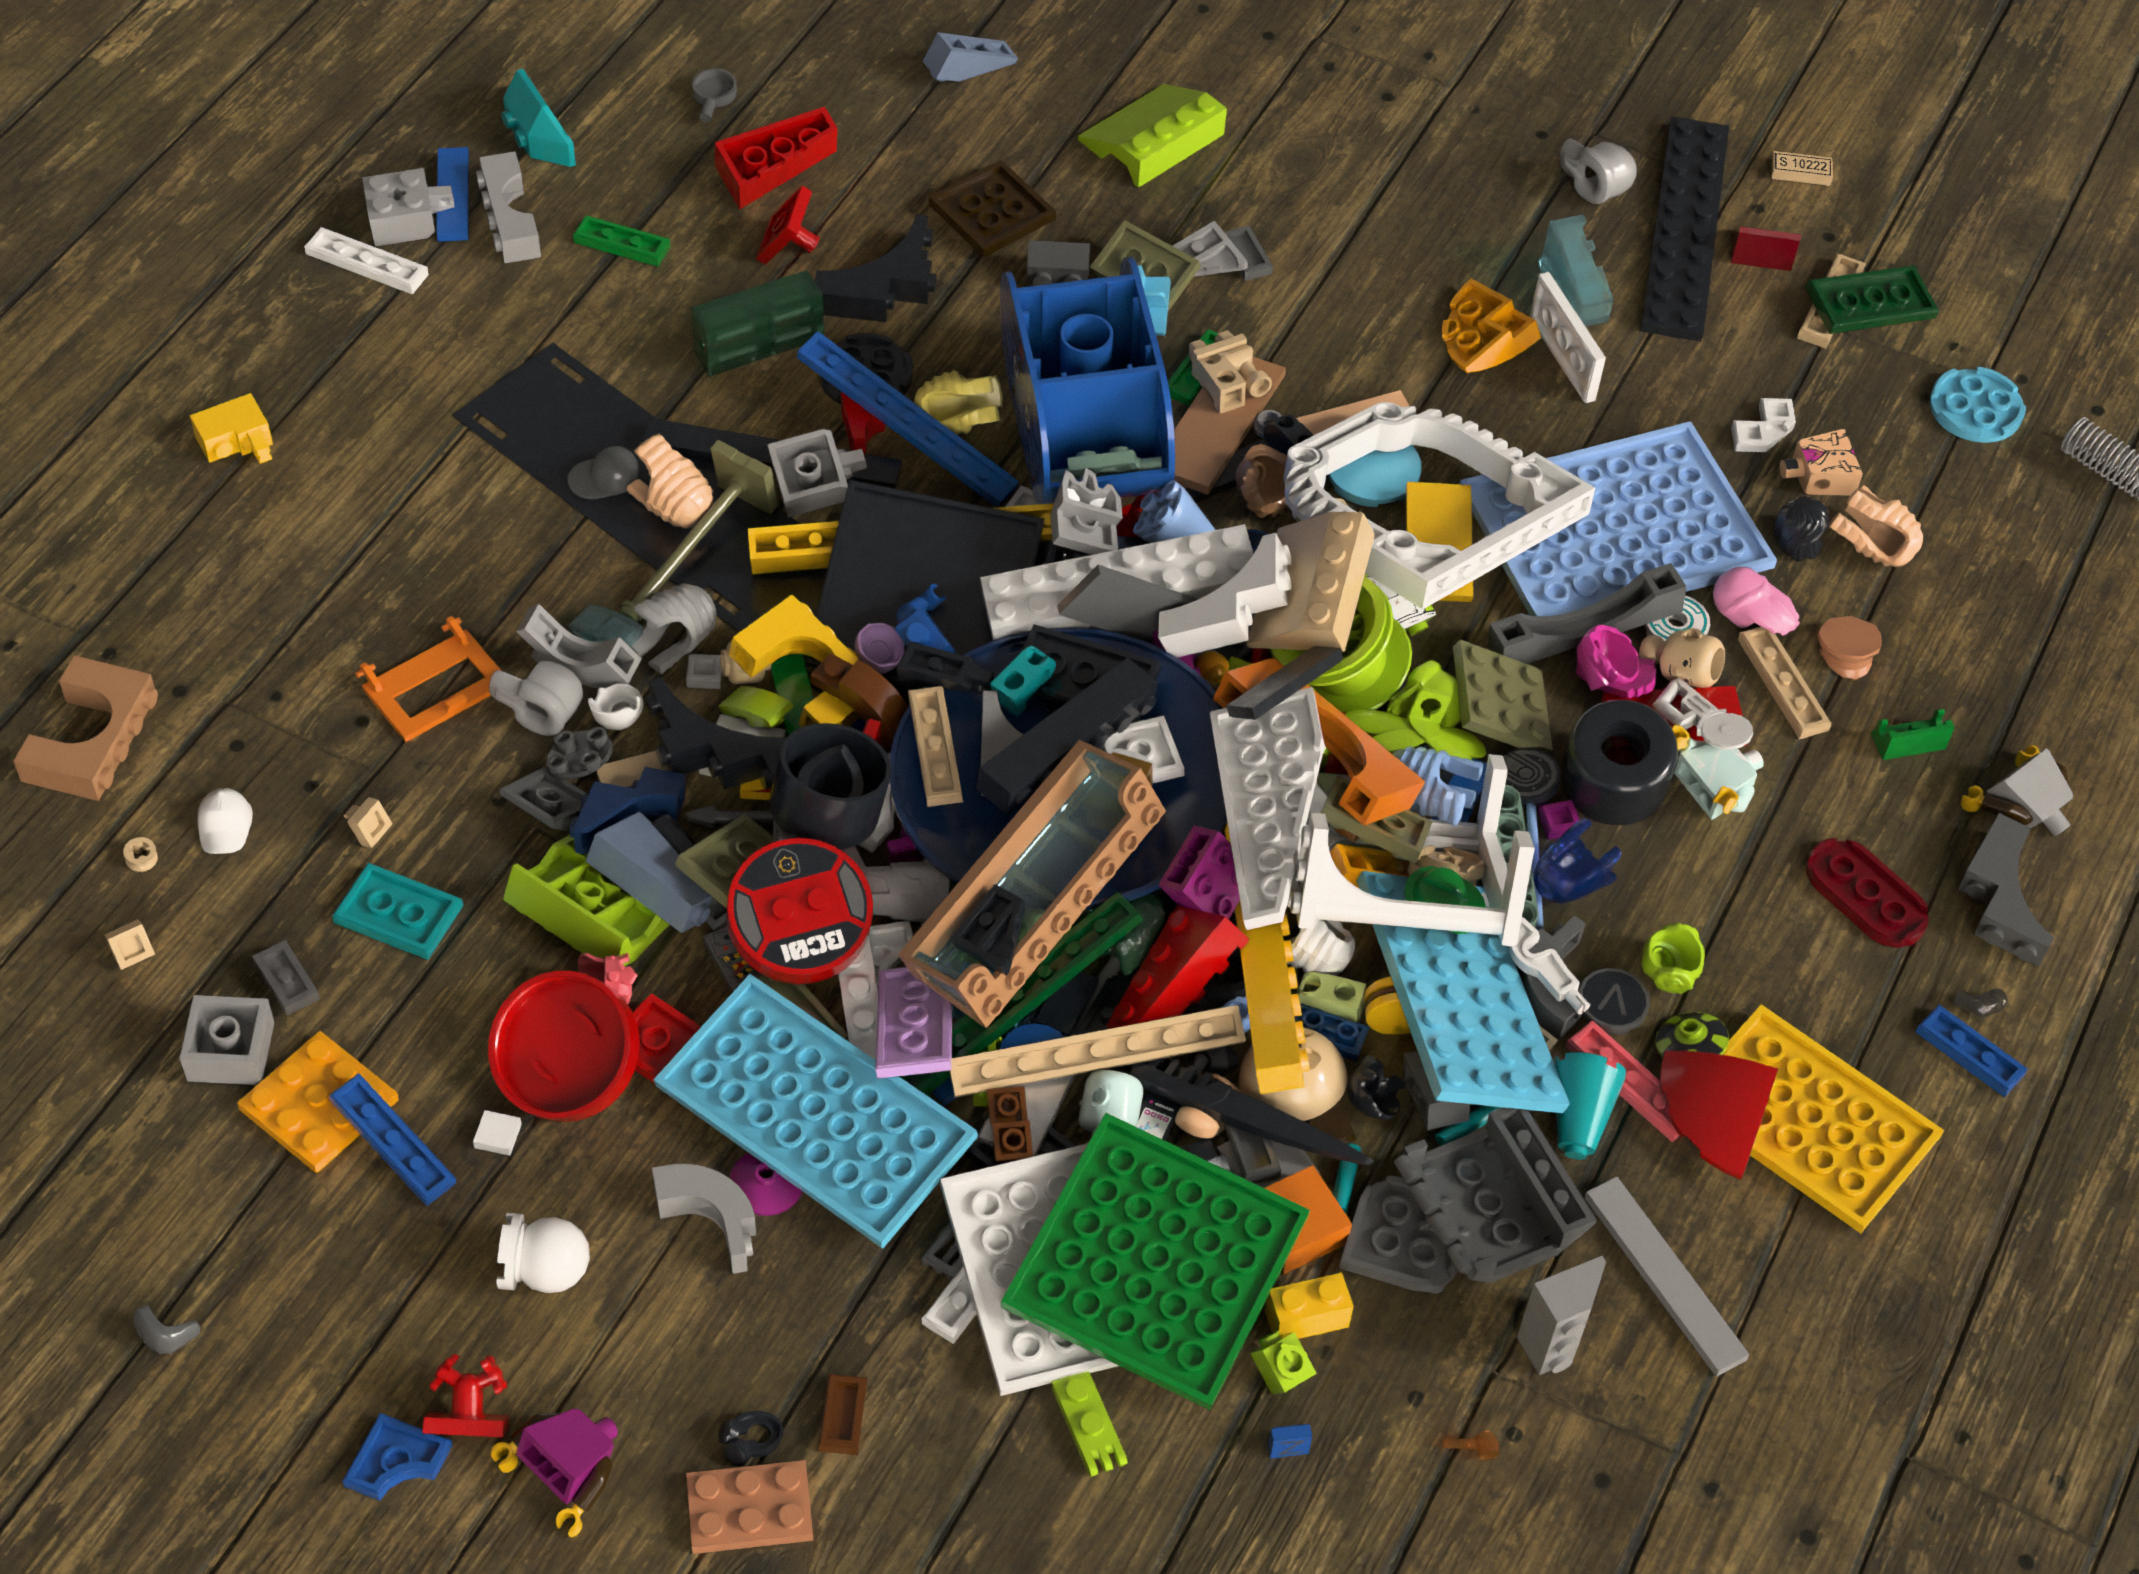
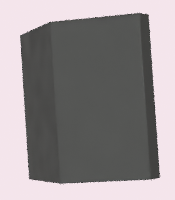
M543 767L501 788L499 794L552 829L570 831L572 819L574 816L579 817L581 800L583 795L587 793L565 779L553 776L546 767Z

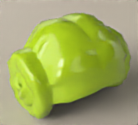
M1670 923L1664 925L1660 931L1653 933L1646 940L1643 947L1641 966L1644 973L1654 980L1658 989L1668 993L1682 994L1693 988L1695 980L1703 972L1705 952L1698 931L1687 924Z

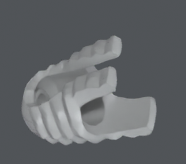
M684 583L655 593L650 600L646 599L634 607L635 612L647 620V626L628 646L642 657L658 643L672 622H681L687 630V637L673 644L648 662L650 667L663 674L678 662L682 656L691 653L714 628L717 613L711 596L698 586Z

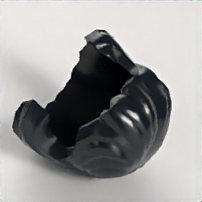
M1804 495L1790 500L1780 508L1775 519L1773 538L1787 556L1792 557L1797 562H1801L1807 558L1814 559L1821 553V547L1824 543L1819 538L1830 527V513L1827 506L1815 497Z

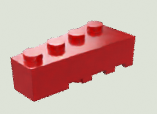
M824 106L715 142V167L740 210L837 151L838 128Z
M1177 905L1105 1027L1112 1029L1181 1016L1188 1006L1193 1005L1195 1002L1198 1004L1206 994L1203 987L1216 972L1221 975L1230 965L1227 958L1236 947L1242 950L1250 939L1226 916Z

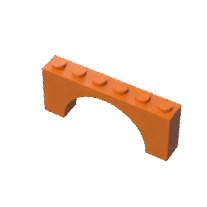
M1274 657L1226 671L1213 700L1222 708H1227V704L1284 667V665ZM1306 685L1301 689L1310 688V686ZM1313 689L1324 745L1341 762L1350 777V783L1338 805L1363 826L1410 809L1425 781Z

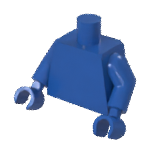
M932 584L919 597L899 607L896 612V619L899 625L894 629L907 647L910 642L958 654L926 611H933L946 599V596L940 598L935 595L933 590L938 587L936 584Z

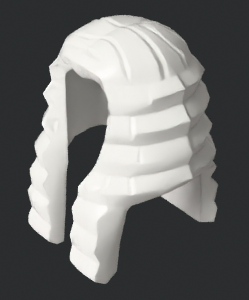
M1291 897L1288 898V907L1291 905ZM1315 919L1313 929L1301 928L1298 936L1290 939L1294 961L1287 962V964H1291L1295 969L1302 968L1304 973L1318 972L1336 976L1345 969L1352 959L1355 950V940L1350 932L1343 928L1341 922Z

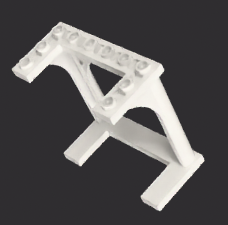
M1491 754L1488 756L1477 823L1458 822L1457 826L1443 820L1428 819L1433 822L1424 846H1436L1435 851L1443 852L1444 847L1465 850L1478 855L1482 861H1485L1486 869L1482 883L1490 908L1387 899L1371 895L1354 886L1337 869L1330 851L1336 844H1370L1361 840L1352 842L1337 833L1327 823L1326 815L1320 812L1328 795L1316 781L1306 826L1303 825L1301 831V847L1289 897H1291L1290 910L1291 913L1296 914L1298 927L1313 929L1315 919L1494 934L1499 935L1502 945L1516 946L1535 848L1529 832L1514 831L1507 869L1496 835L1508 771L1503 756Z

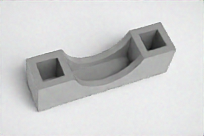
M516 152L479 157L481 170L476 171V178L479 189L485 188V191H481L484 209L491 210V212H487V219L490 231L496 230V233L492 234L495 251L502 252L504 263L541 257L539 235L533 214L522 213L508 206L514 199L524 194L522 175Z

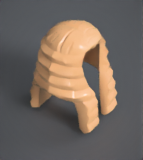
M656 434L644 441L634 451L645 463L651 477L649 487L640 479H637L626 487L627 491L639 502H642L648 511L653 512L656 516H661L663 521L670 522L671 525L684 529L692 528L714 504L713 490L711 486H708L707 479L703 477L692 461L683 457L678 451L672 450L670 444L663 436Z
M1865 485L1854 490L1848 498L1844 509L1845 512L1857 521L1862 530L1840 512L1829 523L1831 529L1854 545L1857 553H1863L1865 557L1872 558L1874 563L1882 562L1884 566L1901 567L1907 564L1920 550L1923 543V534L1920 529L1921 523L1915 521V515L1908 511L1907 506L1901 505L1900 500H1881Z

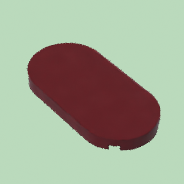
M1829 838L1819 842L1811 850L1806 863V874L1810 883L1869 938L1884 946L1896 948L1910 946L1921 939L1929 921L1927 916L1928 908L1925 901L1866 847L1849 839H1846L1844 842L1837 841V838Z

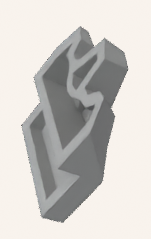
M1085 468L1080 482L1076 481L1072 473L1065 470L1051 513L1053 544L1092 555L1118 550L1116 526L1123 519L1120 496L1112 484L1099 488L1096 474Z

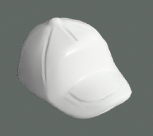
M218 788L209 792L199 805L197 823L201 845L205 852L210 854L233 853L244 846L252 823L253 813L250 804L239 792L229 788Z

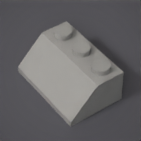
M1603 1256L1534 1283L1517 1338L1539 1375L1551 1370L1553 1373L1561 1372L1573 1363L1606 1264Z

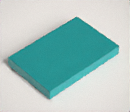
M367 863L332 915L333 923L429 960L462 909L463 901L454 895Z

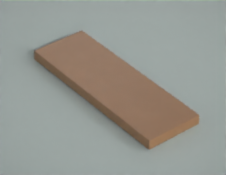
M1253 357L1252 363L1256 370L1264 371L1271 378L1272 386L1270 390L1261 397H1253L1246 389L1245 406L1221 414L1214 407V399L1205 387H1202L1174 429V480L1177 483L1195 491L1209 494L1252 428L1259 413L1263 411L1285 377L1286 367Z

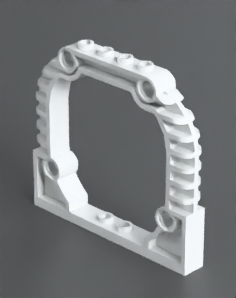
M1390 402L1377 403L1292 446L1287 453L1283 477L1285 503L1287 508L1292 511V516L1297 522L1328 512H1356L1324 490L1326 475L1374 450L1395 452L1409 445L1437 449L1457 458L1506 488V499L1515 505L1523 506L1527 515L1505 525L1493 534L1485 536L1482 540L1462 551L1451 545L1419 542L1412 533L1403 530L1387 531L1367 519L1375 537L1365 574L1421 609L1428 607L1589 515L1595 487L1536 452L1522 457V450L1517 447L1509 449L1507 441L1501 438L1493 440V434L1486 429L1478 431V425L1472 421L1462 423V418L1459 415L1452 413L1442 417V412L1437 409H1428L1420 414H1416L1415 406L1400 407Z

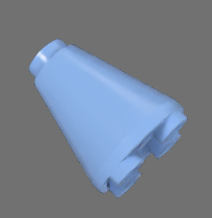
M1171 480L1156 494L1149 492L1143 498L1140 504V508L1143 511L1133 528V533L1146 542L1154 543L1214 531L1216 529L1185 488L1175 480Z

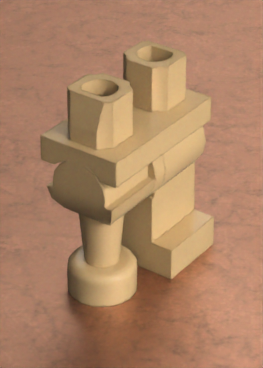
M1227 330L1218 333L1213 344L1206 345L1201 340L1189 344L1192 375L1210 393L1214 399V407L1219 414L1245 406L1246 389L1253 397H1261L1270 390L1272 380L1264 371L1256 370L1252 363V346L1247 345V338L1243 334L1233 336Z

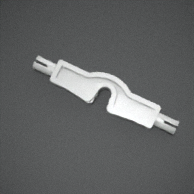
M1483 892L1481 895L1484 898L1485 906L1490 908L1487 896ZM1522 917L1517 945L1509 946V952L1514 963L1525 973L1537 977L1557 1001L1561 1002L1566 999L1577 1014H1582V1011L1585 1012L1590 1004L1578 992L1579 981L1566 967L1554 949H1547L1537 954L1528 951L1539 942L1540 935L1538 930Z

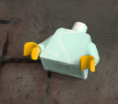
M1674 725L1672 729L1676 736L1678 751L1681 752L1674 774L1712 820L1723 812L1725 814H1728L1730 811L1744 812L1754 795L1755 790L1753 786L1757 777L1756 770L1763 767V759L1760 753L1755 749L1742 754L1738 748L1723 750L1706 743V741L1690 738L1688 732L1683 727Z

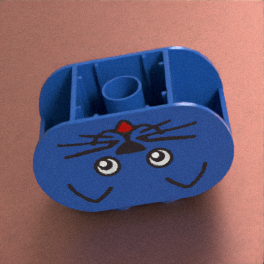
M1133 257L1123 258L1120 276L1022 288L1016 287L1011 271L1003 272L1000 282V313L1005 364L1012 404L1036 504L1055 502L1061 481L1051 483L1050 470L1068 468V458L1076 457L1078 452L1095 451L1096 454L1109 453V449L1114 447H1128L1129 450H1134L1138 458L1141 457L1142 459L1161 456L1163 468L1096 477L1098 487L1104 488L1107 484H1112L1120 498L1147 495L1149 492L1156 494L1169 481L1174 480L1175 477L1174 424L1167 376L1135 259Z

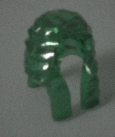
M1153 892L1128 901L1140 913L1143 921L1098 957L1106 955L1117 957L1121 972L1125 975L1130 974L1133 969L1140 965V962L1145 960L1150 948L1157 940L1169 918L1166 904ZM1096 909L1081 913L1072 924L1071 929Z

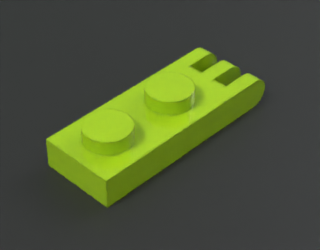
M1087 1371L1052 1381L1051 1389L1090 1477L1098 1475V1468L1094 1461L1096 1459H1099L1104 1472L1112 1470L1113 1465L1109 1457L1110 1454L1114 1455L1119 1467L1126 1465L1128 1462L1125 1452L1090 1372Z

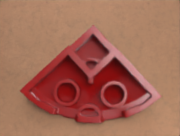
M1665 1051L1660 1069V1091L1665 1093L1669 1106L1668 1117L1681 1138L1687 1136L1700 1149V1157L1727 1175L1741 1180L1770 1097L1778 1068L1747 1059L1715 1053Z

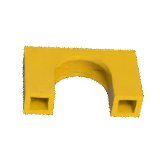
M790 595L732 638L728 654L751 678L780 657L789 654L808 655L821 663L829 653L852 665L858 660L856 652L851 648H847L837 639L834 631L829 626L823 625L813 615L811 609L805 603L798 601L793 595ZM824 691L803 707L799 725L804 727L812 724L832 723L849 727L861 717L847 703Z

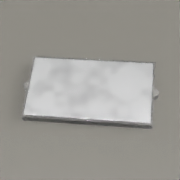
M1076 1075L1019 1085L1025 1088L1033 1157L1038 1155ZM988 1114L978 1134L977 1141L993 1147Z

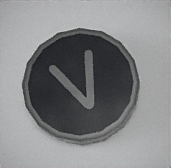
M1604 968L1592 972L1583 980L1578 991L1590 1004L1589 1008L1583 1012L1584 1017L1588 1019L1587 1023L1593 1020L1607 1034L1622 1035L1629 1033L1630 1029L1638 1028L1643 1024L1650 1007L1649 993L1644 984L1633 974L1621 969Z

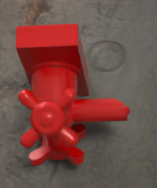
M452 1354L437 1367L434 1379L429 1385L430 1389L434 1392L438 1387H441L443 1382L453 1387L451 1412L430 1411L423 1417V1433L503 1437L509 1431V1415L483 1413V1389L492 1385L497 1395L507 1387L502 1370L495 1364V1358L489 1355L480 1361L484 1369L480 1373L461 1374L452 1368L460 1356Z

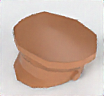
M1853 616L1829 618L1817 634L1821 645L1819 650L1820 656H1823L1827 665L1842 678L1857 680L1867 675L1872 666L1873 656L1879 653L1882 645L1881 633L1877 626Z

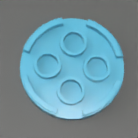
M1977 366L1976 370L1951 369L1943 373L1936 380L1930 394L1931 412L1938 423L1950 433L1973 442L1990 443L2010 437L2019 429L2026 412V406L2017 392L2018 387L2006 376L1984 367Z
M1412 445L1395 452L1374 450L1327 476L1333 484L1334 490L1346 500L1362 506L1378 507L1379 504L1391 503L1397 500L1402 502L1406 499V483L1419 482L1421 460L1418 452Z

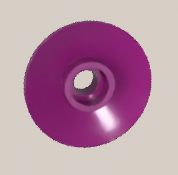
M750 1153L745 1154L735 1163L729 1177L745 1193L754 1214L759 1216H772L787 1211L796 1204L803 1192ZM764 1173L773 1174L770 1178H762L760 1176Z

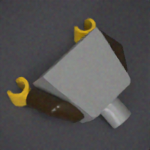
M2035 745L2028 746L2026 752H2023V750L2018 751L2015 759L2017 768L1988 789L1986 796H1983V790L1979 786L1974 785L1968 789V796L1963 795L1961 799V807L1965 811L1976 812L1982 806V810L1995 815L2000 813L2029 828L2043 822L2053 836L2060 834L2071 825L2059 810L2073 799L2065 766L2054 760L2047 748L2039 753V748Z

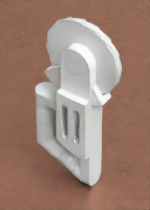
M1680 678L1672 680L1653 703V707L1674 725H1679L1685 730L1695 725L1697 727V736H1702L1706 743L1723 750L1740 748L1749 743L1753 736V726L1748 719L1746 720L1741 715L1726 713V709L1718 710ZM1678 694L1683 697L1681 712L1671 705V702Z

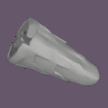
M926 858L916 862L890 863V866L860 867L871 889L873 915L889 916L893 920L919 922L920 926L926 922L957 885L956 882L946 877L930 864Z

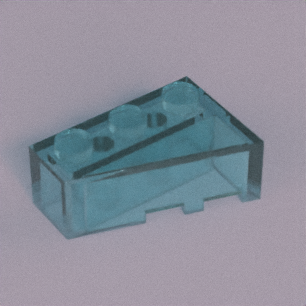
M1584 214L1552 220L1549 222L1543 254L1539 258L1541 273L1549 272L1585 326L1608 322L1613 305V297L1602 266H1595L1591 251H1594L1596 248L1593 240H1586L1583 226L1587 222Z

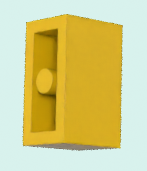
M1338 1273L1272 1288L1266 1300L1265 1314L1272 1332L1279 1330L1280 1334L1295 1332L1297 1338L1301 1339L1348 1328L1354 1306L1343 1274Z

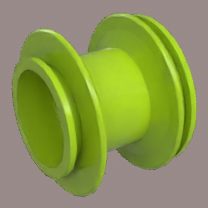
M1366 576L1363 579L1345 652H1341L1343 660L1307 684L1315 688L1318 694L1339 711L1346 713L1356 709L1376 710L1388 702L1400 690L1406 680L1412 661L1411 642L1406 630L1393 618L1392 606L1386 594ZM1270 649V654L1272 658L1275 657L1285 666L1307 650Z

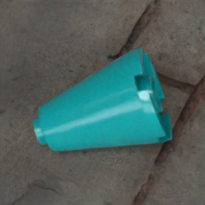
M1571 1052L1565 1053L1564 1060L1560 1061L1558 1056L1553 1059L1570 1103L1564 1113H1555L1558 1148L1564 1151L1566 1157L1584 1160L1588 1155H1592L1596 1151L1625 1082L1626 1069L1618 1062L1616 1063V1068L1606 1065L1607 1058L1600 1055Z

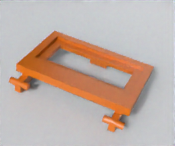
M453 616L446 618V624L441 626L443 632L450 629L454 636L384 674L376 677L373 672L376 669L373 663L368 665L366 662L362 663L360 670L355 672L357 678L364 676L368 680L367 683L362 685L363 691L405 742L491 696L489 692L491 677L494 671H501V669L467 629L462 630L459 625L462 621L459 617L455 619ZM467 658L484 676L483 679L412 718L406 714L394 699Z

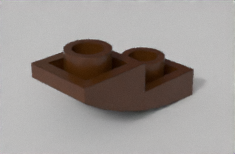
M1024 1086L987 1089V1106L995 1162L1033 1157L1030 1120H1028Z

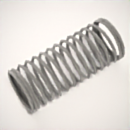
M2086 417L2080 418L2063 439L2061 451H2064L2065 454H2071V458L2077 457V462L2083 461V466L2088 465L2090 470L2094 469L2095 473H2100L2101 477H2106L2107 481H2112L2113 485H2118L2119 489H2124L2125 493H2130L2131 497H2135L2139 501V470L2136 472L2139 467V453L2135 455V449L2129 451V445L2123 447V441L2117 444V437L2111 440L2112 433L2105 436L2106 430L2100 431V426L2094 427V422L2089 423V419H2086ZM2082 425V427L2080 428L2079 432L2077 433V435L2075 436V438L2072 440L2073 436L2075 435V433L2077 432V430L2079 429V427ZM2095 432V434L2093 435V437L2091 438V440H2090V441L2088 442V444L2084 447V445L2086 444V442L2088 441V439L2090 438V436ZM2100 437L2099 441L2096 443V445H2095V446L2093 447V449L2090 451V449L2092 448L2093 444H2094V443L2096 442V440ZM2107 439V441H2106V443L2104 444V446H2103V447L2101 448V450L2097 453V451L2099 450V448L2101 447V445H2102V444L2105 442V440ZM2113 443V445L2111 446L2110 450H2109V451L2106 453V455L2103 457V455L2105 454V452L2107 451V449H2108V448L2110 447V445ZM2119 447V449L2117 450V452L2115 453V455H2114V456L2111 458V460L2109 461V459H2110V457L2112 456V454H2113V453L2115 452V450ZM2079 448L2078 453L2073 455L2074 451ZM2085 452L2083 458L2079 459L2080 455ZM2124 452V454L2122 455V457L2120 458V460H2119V461L2117 462V464L2115 465V463H2116V461L2118 460V458H2119V457L2121 456V454ZM2092 454L2089 462L2085 463V460ZM2130 456V458L2128 459V461H2127V462L2125 463V465L2122 467V465L2124 464V462L2126 461V459ZM2097 459L2095 466L2091 467V464ZM2135 461L2134 465H2133V466L2131 467V469L2128 471V469L2130 468V466L2132 465V463ZM2103 463L2101 469L2097 471L2098 466ZM2109 467L2107 473L2103 475L2104 470ZM2116 469L2113 477L2109 479V475ZM2122 473L2119 481L2115 482V479ZM2128 477L2125 485L2121 486V483ZM2134 481L2131 489L2127 490L2128 485Z

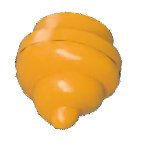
M1206 651L1197 658L1195 668L1200 669L1202 678L1218 684L1222 681L1226 671H1229V664L1221 653Z

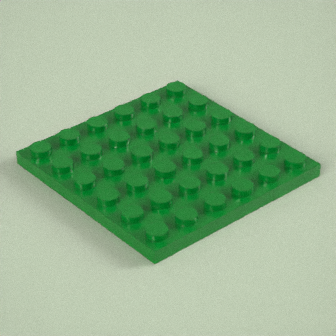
M1105 1113L1001 1300V1308L1197 1405L1211 1410L1308 1220L1311 1210Z

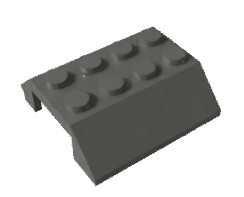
M1503 1107L1489 1113L1486 1127L1482 1130L1427 1152L1428 1145L1425 1140H1421L1404 1147L1403 1153L1394 1161L1405 1182L1413 1185L1410 1190L1424 1214L1432 1215L1428 1221L1443 1245L1450 1246L1447 1252L1459 1273L1467 1274L1470 1280L1493 1283L1555 1257L1595 1225L1597 1221L1531 1114L1525 1109Z

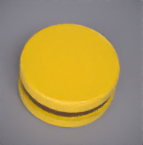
M1391 976L1379 979L1369 985L1364 992L1365 1016L1368 1026L1382 1034L1411 1033Z

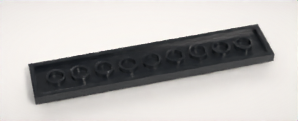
M1671 116L1641 332L1702 341L1729 126Z

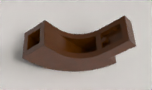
M829 653L810 675L811 684L847 703L858 713L865 725L869 719L880 721L881 747L887 754L891 753L895 733L908 708L905 700L887 679L866 663L858 659L852 665Z

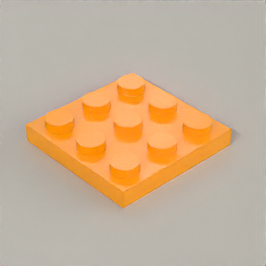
M319 1031L241 1098L237 1104L242 1113L317 1174L360 1135L329 1101L331 1093L359 1073L390 1107L399 1101L398 1093L323 1032Z

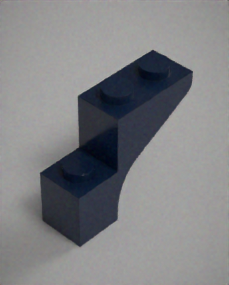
M645 767L640 779L634 780L632 788L594 781L589 795L584 794L582 797L579 817L574 816L571 822L570 837L574 838L575 853L588 854L596 833L637 812L642 813L648 820H656L667 814L671 815L677 822L685 802L686 774Z

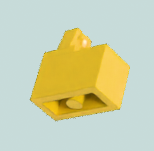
M251 393L190 415L195 438L209 463L237 452H241L242 456L253 452L260 464L272 460L269 446L273 445L269 425Z

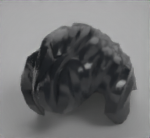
M1368 1055L1357 1065L1349 1080V1100L1365 1116L1390 1120L1394 1118L1400 1109L1401 1103L1397 1099V1092L1399 1089L1406 1088V1081L1397 1075L1388 1078L1384 1077V1067L1381 1061L1375 1056Z

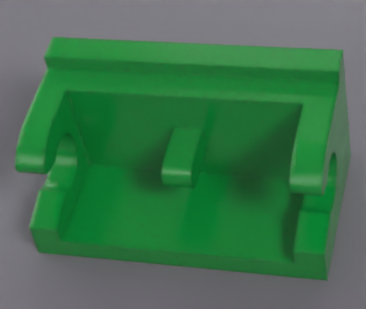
M1945 709L1935 710L1931 719L1887 726L1888 719L1878 720L1875 730L1871 732V736L1882 759L1888 760L1945 750L1955 728L1952 720L1942 723Z

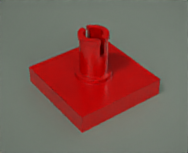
M802 185L771 215L755 259L766 265L790 241L804 249L807 253H811L815 249L820 237L801 226L812 191Z

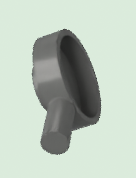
M712 68L703 70L694 77L692 81L693 97L699 104L703 105L699 116L701 121L710 122L714 108L726 106L736 98L737 82L730 72Z

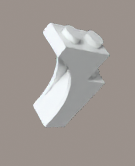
M1276 533L1264 535L1247 564L1220 588L1194 602L1159 612L1158 638L1167 653L1175 657H1182L1248 641V626L1253 623V613L1288 605L1287 591L1291 590L1292 584L1287 571V565H1291L1292 560L1288 546L1281 544Z

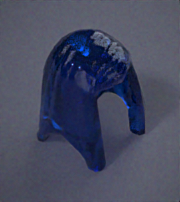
M1588 818L1579 820L1570 826L1543 854L1535 867V887L1538 893L1548 901L1558 904L1576 901L1608 886L1617 879L1616 874L1611 872V870L1622 857L1621 850L1615 846L1598 860L1592 855L1590 850L1585 848L1583 841L1578 838L1591 827V821Z

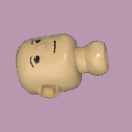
M1689 628L1675 631L1666 641L1657 635L1645 637L1640 646L1639 657L1656 660L1655 666L1660 664L1661 674L1668 681L1680 678L1690 686L1708 688L1715 684L1722 674L1725 663V648L1718 638L1702 634L1699 629Z

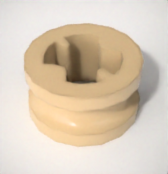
M134 838L123 849L126 865L132 871H147L158 860L156 846L148 838ZM143 851H147L148 856L141 855L138 859H135V853L141 854Z

